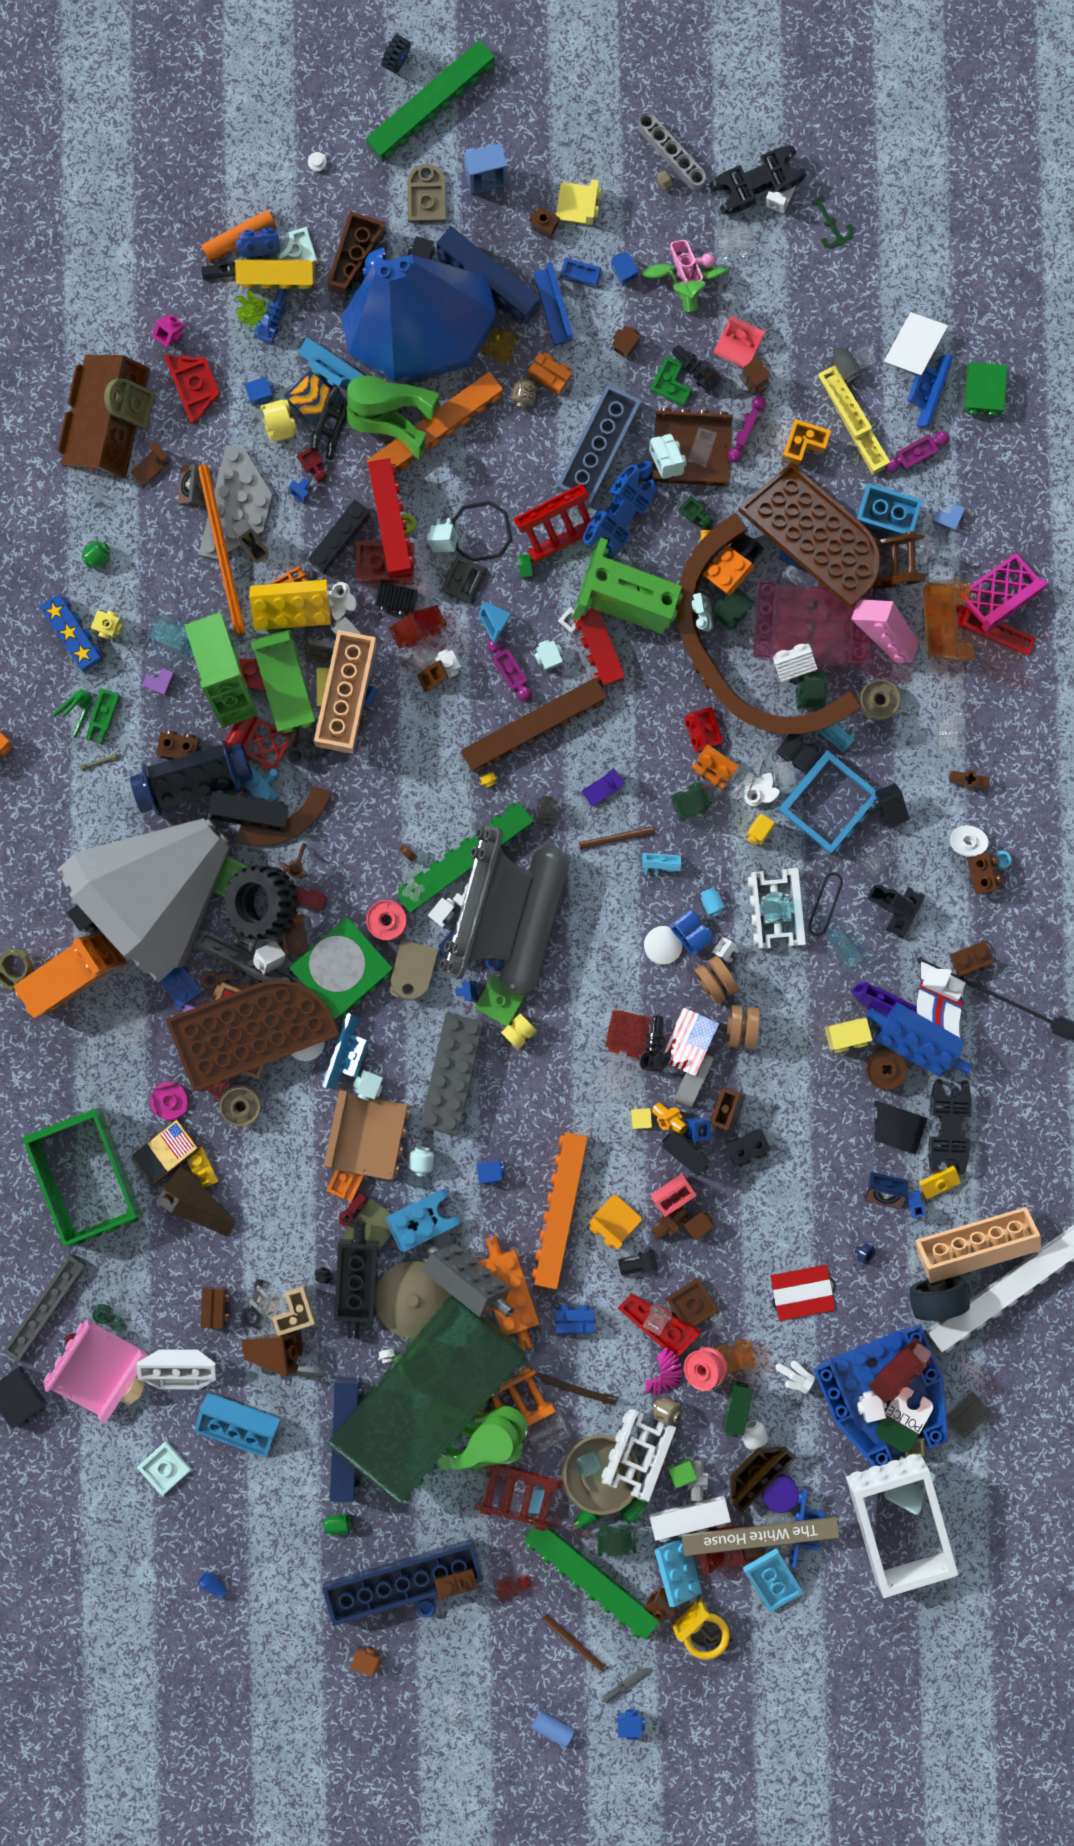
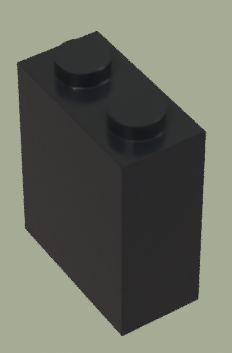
M673 1130L659 1144L694 1175H703L708 1170L709 1166L707 1164L709 1161Z
M21 1366L0 1380V1413L12 1429L16 1426L19 1428L23 1427L29 1422L28 1417L32 1414L36 1417L45 1410L43 1406L47 1402Z

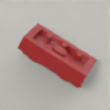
M712 707L694 711L684 716L685 725L689 730L691 744L695 748V752L702 751L707 744L714 747L724 743Z

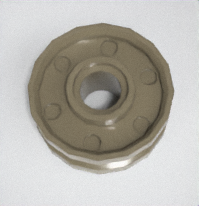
M879 679L870 682L862 689L858 701L863 707L860 710L864 716L870 720L882 721L896 713L900 706L901 698L899 690L893 683ZM876 696L883 698V705H878L875 702Z
M239 1083L229 1086L222 1093L220 1113L230 1125L237 1127L247 1126L257 1119L261 1110L260 1097L253 1087ZM237 1102H243L245 1103V1106L243 1108H237L235 1104Z

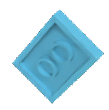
M682 1537L655 1549L669 1607H676L702 1594L693 1556H684Z
M777 1548L743 1567L769 1612L803 1594L800 1585Z

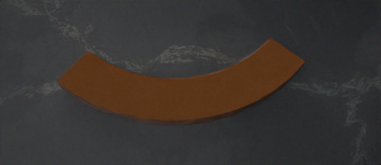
M313 786L303 806L287 818L286 827L283 832L241 825L236 843L266 846L285 842L296 837L310 827L326 807L332 792Z

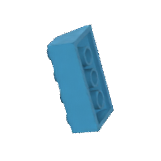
M207 1393L199 1411L194 1432L267 1458L280 1419L274 1415L257 1411L255 1408L241 1405L236 1401L227 1400L217 1394Z

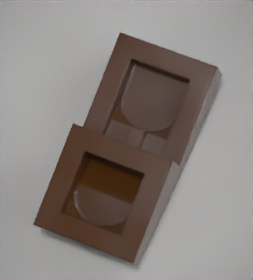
M441 660L417 674L424 692L432 690L449 678Z

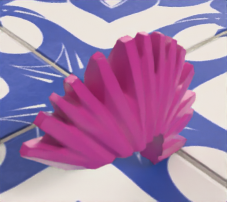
M665 1348L657 1357L660 1365V1377L658 1379L646 1380V1394L652 1387L653 1395H656L657 1391L658 1395H660L662 1387L668 1393L667 1385L674 1389L675 1385L678 1386V1382L681 1381L679 1378L682 1377V1370L676 1369L681 1366V1363H675L679 1358L676 1357V1354H673L672 1350L667 1353L668 1348Z

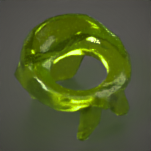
M252 290L248 291L249 300H246L243 296L236 297L242 303V306L237 308L239 321L245 325H254L264 317L265 305L260 298H254Z

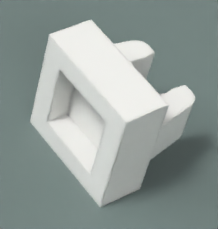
M722 937L712 953L725 961L732 962L733 959L730 958V955L733 951L738 953L739 950L735 943Z

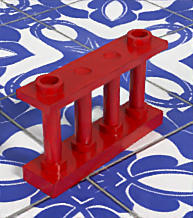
M582 484L513 518L520 532H526L533 548L527 552L534 563L583 538L592 518H590L584 503L590 497ZM577 505L584 522L573 527L567 510ZM560 514L567 531L556 535L550 519ZM543 523L550 539L539 544L533 528Z

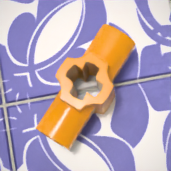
M657 1103L653 1107L652 1113L657 1116V1122L661 1129L665 1131L672 1128L679 1135L686 1132L688 1125L682 1121L683 1117L679 1109L676 1107L667 1109L661 1103Z

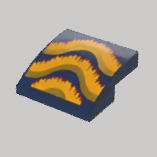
M309 370L283 397L312 425L319 419L324 401L331 392V389L316 374Z

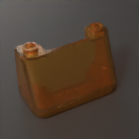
M961 578L931 581L923 588L927 650L934 658L963 662L975 661V650L972 644L968 642L959 643L956 605L966 603L971 594L970 583Z

